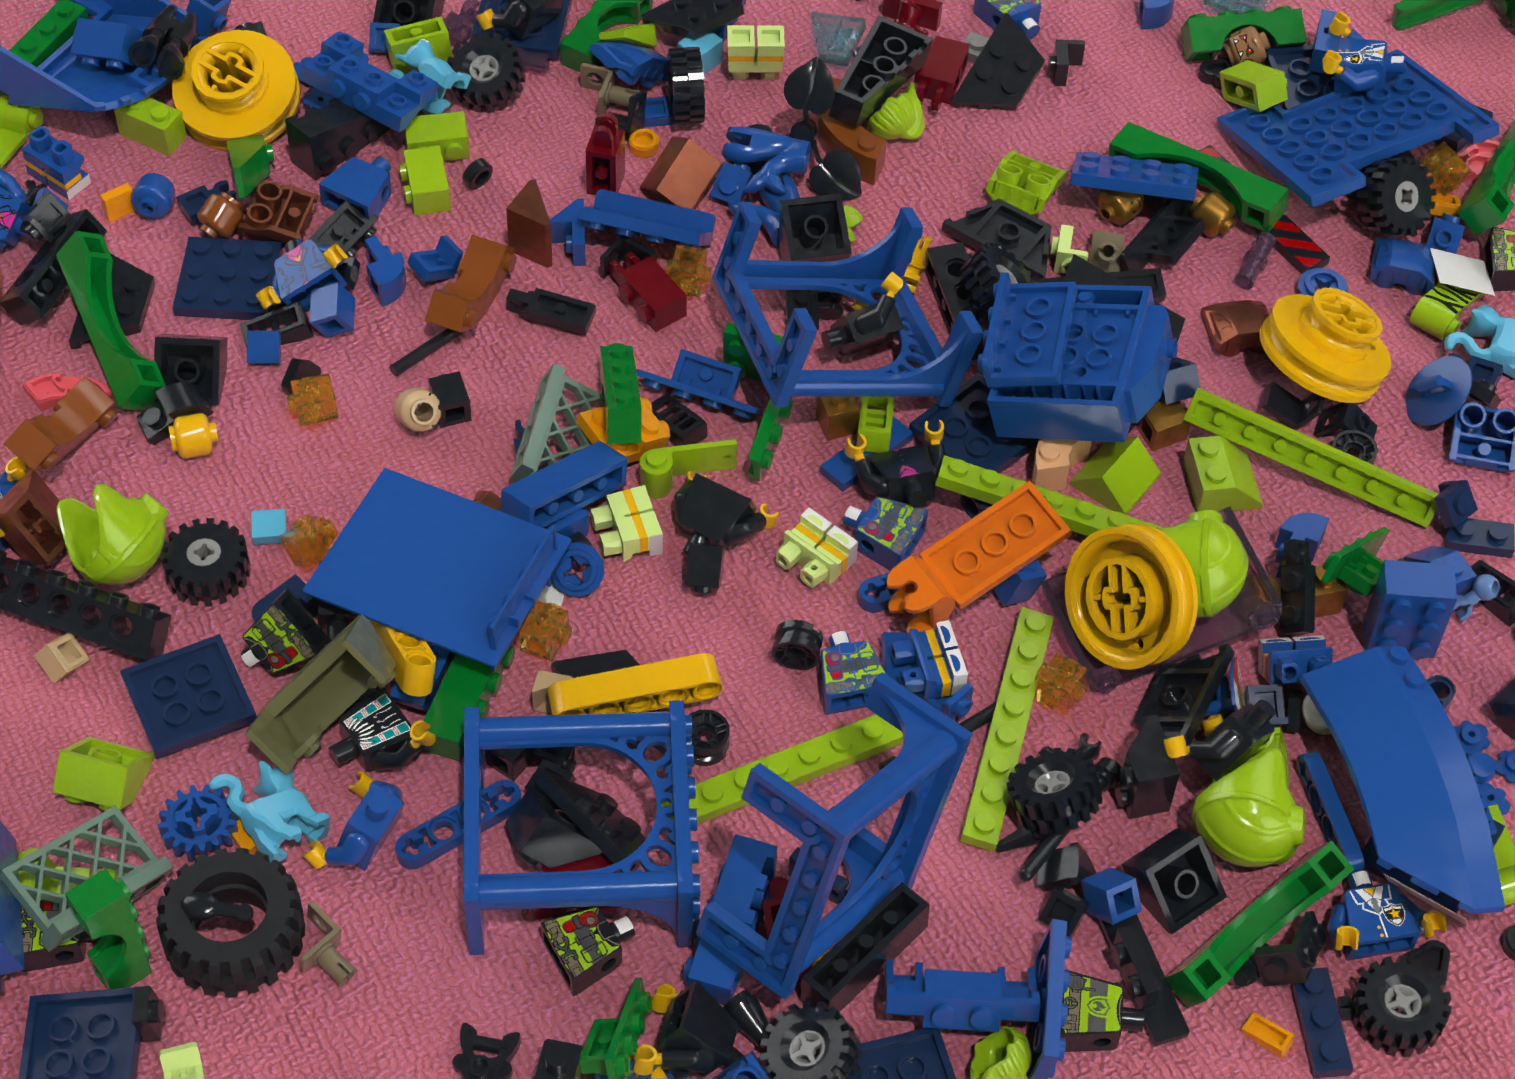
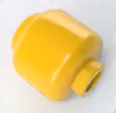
M204 413L178 416L174 419L173 426H168L172 451L178 452L180 457L184 459L209 455L213 450L212 443L219 442L216 423H209Z

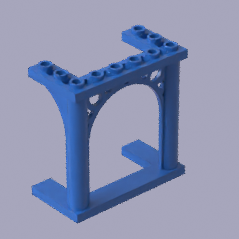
M739 202L712 279L775 407H787L791 397H934L939 407L951 406L956 393L960 389L963 377L971 365L972 357L982 340L984 332L972 311H960L942 349L924 313L916 302L912 291H910L903 278L908 264L912 261L913 252L918 240L922 237L924 228L913 208L901 207L892 230L880 242L856 256L831 262L748 260L762 222L752 202ZM891 272H894L903 280L902 288L893 298L904 326L896 334L900 343L899 356L889 365L872 370H802L818 331L807 309H793L781 343L778 345L751 289L830 291L849 296L867 306H871L878 302V300L872 298L871 293L877 292L879 297L882 294L886 295L888 292L880 285ZM906 360L914 361L918 368L913 367Z
M883 672L874 678L864 706L903 733L902 749L893 761L837 805L827 811L761 763L750 770L741 798L803 842L768 940L714 900L704 907L696 931L699 937L784 1000L793 993L799 975L846 936L901 882L912 889L973 733ZM905 795L888 842L885 843L865 827ZM843 860L849 878L847 895L836 908L821 919Z
M684 700L669 701L668 712L480 718L479 707H464L463 901L470 955H485L483 910L616 906L644 911L661 918L673 928L677 936L678 948L692 947L693 933H696L699 925L701 890L700 874L692 873V864L699 863L698 841H691L690 831H697V809H689V799L696 798L695 777H688V775L692 774V767H694V749L692 745V714L685 715ZM637 741H641L637 749H630L626 744L632 743L637 745ZM577 746L603 748L618 753L632 761L642 770L651 783L657 803L653 827L642 845L622 861L604 868L586 871L481 874V790L485 789L483 750ZM652 746L664 755L661 759L654 762H648L643 758L644 753ZM667 767L665 769V777L667 778H659L656 772ZM663 802H669L671 806L666 808L663 807L661 804ZM668 831L669 842L659 838L661 832ZM652 849L662 850L669 855L671 863L667 866L655 865L648 859L647 853ZM634 864H641L646 872H642L641 868L631 871V867Z

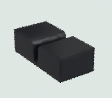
M1349 996L1338 997L1337 1003L1342 1021L1353 1020L1354 1014L1352 1008H1350Z

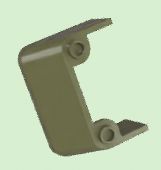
M362 613L357 616L270 698L245 733L286 775L292 770L301 755L307 759L320 747L322 743L318 738L322 732L361 695L376 685L381 689L384 688L395 677L396 673L393 669L396 666V662L373 624Z

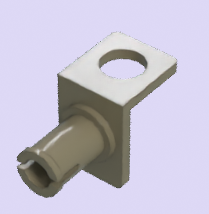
M582 63L580 66L581 86L600 91L598 94V116L602 112L604 113L611 103L629 107V98L640 92L639 90L615 86L614 69ZM596 73L602 77L603 82H593L588 78L587 74Z
M1094 230L1092 232L1093 240L1089 263L1106 273L1119 272L1121 265L1120 254L1123 251L1125 234Z
M312 901L308 904L307 917L325 937L300 958L299 971L305 974L314 965L319 964L337 982V985L341 987L347 983L345 978L350 981L356 974L357 969L335 949L340 944L342 929Z

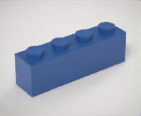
M598 441L503 488L501 492V512L544 528L626 486L628 458L603 442Z

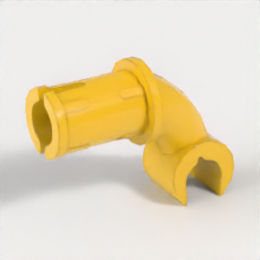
M924 236L920 248L919 245L922 237L918 240L913 252L912 261L908 264L903 276L913 296L915 295L917 283L920 281L919 274L922 269L925 270L926 268L923 264L926 259L927 248L930 247L933 241L932 238Z

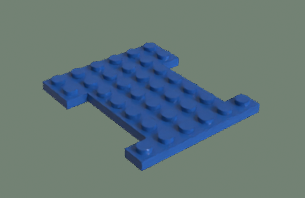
M1398 49L1389 52L1388 56H1405L1404 74H1387L1385 87L1382 89L1335 93L1334 91L1287 110H1284L1278 104L1261 112L1244 107L1217 117L1218 128L1311 207L1323 205L1327 201L1351 194L1353 191L1366 187V176L1359 170L1371 165L1375 161H1381L1404 151L1413 150L1417 146L1433 140H1439L1453 132H1457L1473 145L1499 135V123Z

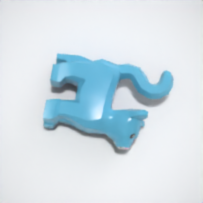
M420 39L417 44L411 45L406 54L397 53L395 55L398 60L411 67L418 68V72L438 82L436 98L420 110L425 115L445 113L444 109L450 107L451 104L448 100L443 99L446 89H451L452 86L467 89L471 76L469 74L455 73L446 61L436 57L430 41L426 39ZM397 69L388 72V74L398 79L405 76L402 71Z
M1488 305L1472 309V317L1468 326L1462 332L1451 333L1445 338L1444 346L1446 350L1451 351L1456 344H1460L1465 348L1470 357L1473 355L1503 365V373L1515 379V318L1500 316ZM1490 336L1492 340L1489 348L1481 349L1472 337Z
M260 761L261 775L259 784L253 788V792L263 798L256 799L250 803L242 802L245 791L241 781L233 775L219 774L211 779L209 783L212 790L220 788L230 790L227 798L228 806L241 820L243 828L253 838L259 852L269 856L270 863L273 860L280 862L286 859L287 854L282 848H278L286 839L289 841L293 839L297 843L301 841L302 833L310 842L314 840L320 841L327 837L330 828V816L325 812L316 813L312 809L307 796L294 786L293 781L295 778L293 771L286 775L279 767L271 768L266 762Z

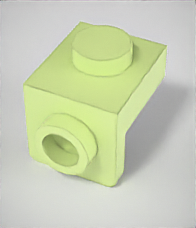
M1061 224L1060 236H1053L1050 255H1056L1054 273L1067 274L1073 254L1088 261L1089 253L1087 251L1070 249L1074 226Z
M196 1042L159 1051L164 1079H205L200 1052Z

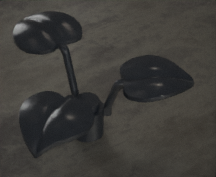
M814 57L795 69L785 81L784 96L788 104L795 109H803V118L798 119L792 126L791 132L785 136L811 142L812 151L819 164L812 168L809 173V179L817 193L822 196L841 194L842 201L852 200L860 197L862 194L861 170L856 158L845 150L835 149L829 151L824 159H822L816 145L817 141L814 139L817 133V126L810 119L808 113L809 111L818 115L826 113L833 104L835 96L833 79L827 66L819 57ZM764 124L747 126L773 132L768 125ZM767 161L743 164L751 168L750 172L755 175Z

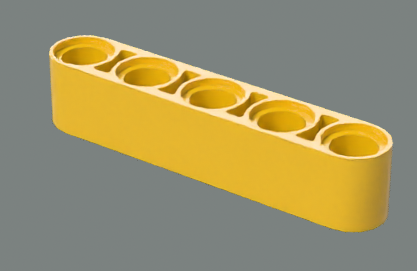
M368 619L396 662V666L393 669L396 673L394 679L404 693L415 697L429 695L433 690L436 656L427 642Z
M701 653L561 680L548 688L547 695L552 715L637 713L668 708L669 701L684 700V704L712 699L723 691V684L714 656L708 653Z

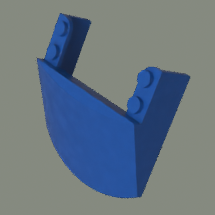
M70 0L86 7L88 16H94L92 20L124 23L141 31H144L165 7L170 4L175 5L168 0ZM178 7L175 19L183 22L188 12ZM73 35L43 63L36 67L0 46V90L9 95L8 104L87 112L106 111L140 101L158 91L170 81L162 77L157 70L159 52L154 62L146 68L124 66V70H116L106 67V63H100L99 67H93L81 63L82 58L70 53Z

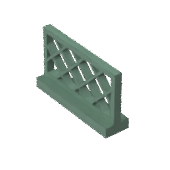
M556 363L541 378L509 480L512 482H517L537 472L540 465L547 463L551 465L556 460L563 459L592 445L577 425L576 417L572 410L581 407L583 411L592 410L591 404L603 407L605 406V396L564 376L566 368ZM563 388L573 392L578 402L568 404L562 393ZM564 413L570 427L560 429L554 418L555 415ZM574 432L581 446L571 449L564 435ZM556 438L563 452L552 454L546 443L547 440Z
M116 805L7 866L0 872L1 880L44 933L40 941L48 952L84 931L83 927L73 916L70 907L66 909V905L69 906L65 893L68 892L69 882L81 884L97 874V866L116 870L115 880L120 877L125 882L132 895L129 900L133 902L161 885L174 868L166 856L158 860ZM111 820L120 831L119 838L101 834L102 824ZM80 838L92 841V855L73 850L74 840ZM100 844L118 848L117 861L99 857ZM125 850L136 852L145 863L140 866L124 863ZM51 854L65 858L64 870L45 867L46 856ZM72 860L90 864L89 877L70 873ZM19 871L36 874L35 888L22 885L14 874ZM43 876L62 880L61 894L42 890ZM40 899L59 903L58 914L48 919L39 907Z

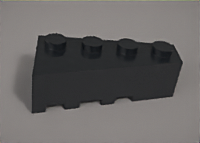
M878 15L835 91L834 101L828 116L857 128L887 98L925 65L933 38Z

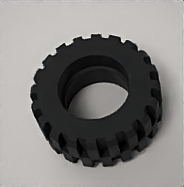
M226 848L215 850L216 854L209 857L202 854L194 858L195 863L190 867L184 864L176 871L178 878L176 880L171 878L163 888L165 896L159 898L157 905L159 915L156 918L166 959L169 961L171 969L177 977L184 978L185 984L193 989H198L202 986L204 994L217 996L218 991L225 993V997H237L239 991L247 990L248 995L258 992V986L264 983L270 986L278 981V973L280 971L283 973L288 972L294 964L292 956H298L303 947L302 938L305 936V921L296 882L291 874L286 873L285 867L280 862L273 860L270 863L269 856L259 851L251 855L249 850L245 848H236L235 852H227ZM205 892L215 896L218 901L254 905L263 910L266 915L261 924L249 935L234 941L220 942L210 940L199 934L197 931L202 921L193 919L185 914L180 902L189 894Z

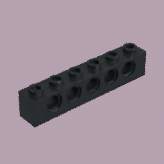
M0 550L1 609L146 661L163 654L172 615L161 612L159 606L151 603L139 604L130 601L129 596L124 593H108L99 590L98 585L93 582H77L68 579V575L64 572L57 570L46 571L37 568V563L26 559L15 560L6 557L7 553ZM4 574L9 580V586L5 582ZM35 585L37 586V588H38V590H39V596H38V595L36 594V592H35V589H34V586H35ZM65 596L70 601V608L67 606L65 602ZM96 607L101 612V619L96 614ZM126 617L132 623V630L127 626Z

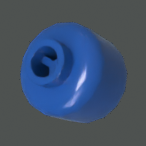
M148 173L143 175L131 193L133 209L144 218H162L168 213L175 199L176 191L174 185L161 174Z

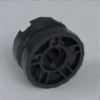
M1346 430L1340 432L1332 443V447L1374 465L1378 448L1373 438L1366 433L1358 430Z
M786 620L780 623L775 632L772 657L781 666L789 669L808 670L815 667L819 663L820 648L823 643L822 631H815L813 629L814 624L802 620Z
M710 709L697 710L690 713L692 714L694 764L711 766L719 763L726 757V752L729 749L730 726L726 718L719 712ZM705 736L707 741L701 740V737Z

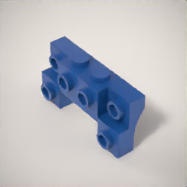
M339 31L321 43V52L302 65L300 80L387 127L401 132L409 126L412 119L424 106L436 98L438 82L415 70L398 79L363 61L364 43L354 39L349 34Z
M886 960L884 1002H886V1013L904 1016L922 1015L923 1028L999 1032L1000 1020H1012L1015 1022L1039 1021L1041 1003L1040 992L1037 989L1035 968L1027 969L1026 982L1006 981L1005 967H998L997 973L925 969L923 979V962L915 963L914 976L893 974V960Z

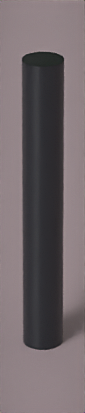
M445 329L389 366L390 371L395 376L400 375L464 332Z

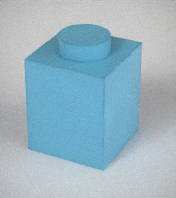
M711 31L695 40L685 37L677 43V48H700L704 75L723 61V39Z

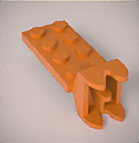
M1029 480L921 552L919 557L911 555L897 564L887 577L888 589H899L889 601V613H903L905 611L918 613L915 618L910 620L906 633H909V629H917L918 632L935 629L937 622L948 619L955 606L959 610L963 609L1071 536V529Z

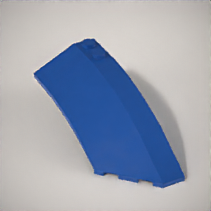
M1374 647L1302 674L1299 680L1328 726L1357 789L1377 852L1378 860L1376 864L1387 870H1390V868L1402 870L1412 876L1410 882L1436 896L1441 891L1460 901L1457 907L1470 914L1503 912L1505 903L1489 823L1473 773L1448 715L1406 647Z

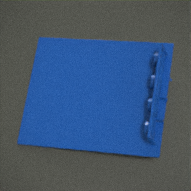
M384 468L346 526L342 528V532L302 591L303 594L357 615L362 613L367 619L490 666L491 671L495 672L532 608H535V604L546 586L551 587L550 579L571 544L572 539L556 533V528L553 525L548 530Z

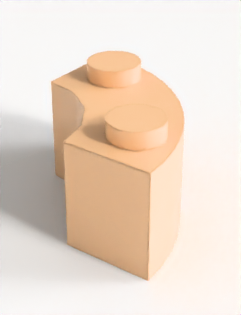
M1039 439L1031 482L1034 485L1053 491L1065 490L1069 469L1078 462L1088 460L1092 441Z

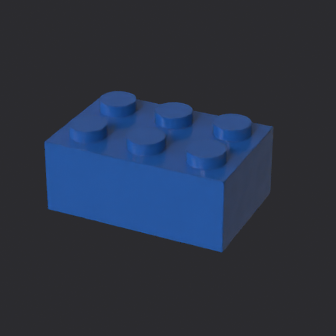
M1384 560L1364 616L1365 651L1374 647L1405 646L1414 658H1434L1457 601L1454 565Z

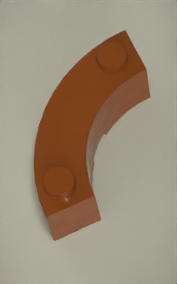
M832 77L836 91L841 80ZM830 108L824 114H816L815 123L819 142L825 153L827 154L835 149L851 153L860 166L861 181L875 185L885 165L887 139L872 134L861 125L854 128L829 117Z
M471 235L467 250L458 267V280L455 283L448 282L443 288L433 291L425 321L458 332L474 329L493 303L507 272H512L516 262L515 248Z
M84 376L53 407L55 413L51 416L45 417L43 414H40L37 417L25 419L3 444L31 469H34V471H49L58 461L81 445L101 425L104 428L109 426L118 415L115 411L118 408V404Z

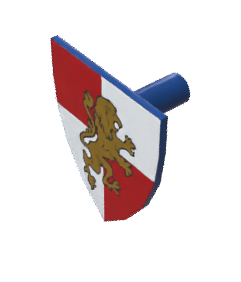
M1237 656L1231 659L1230 665L1232 697L1230 698L1229 679L1224 676L1216 691V700L1211 702L1205 716L1233 712L1246 706Z

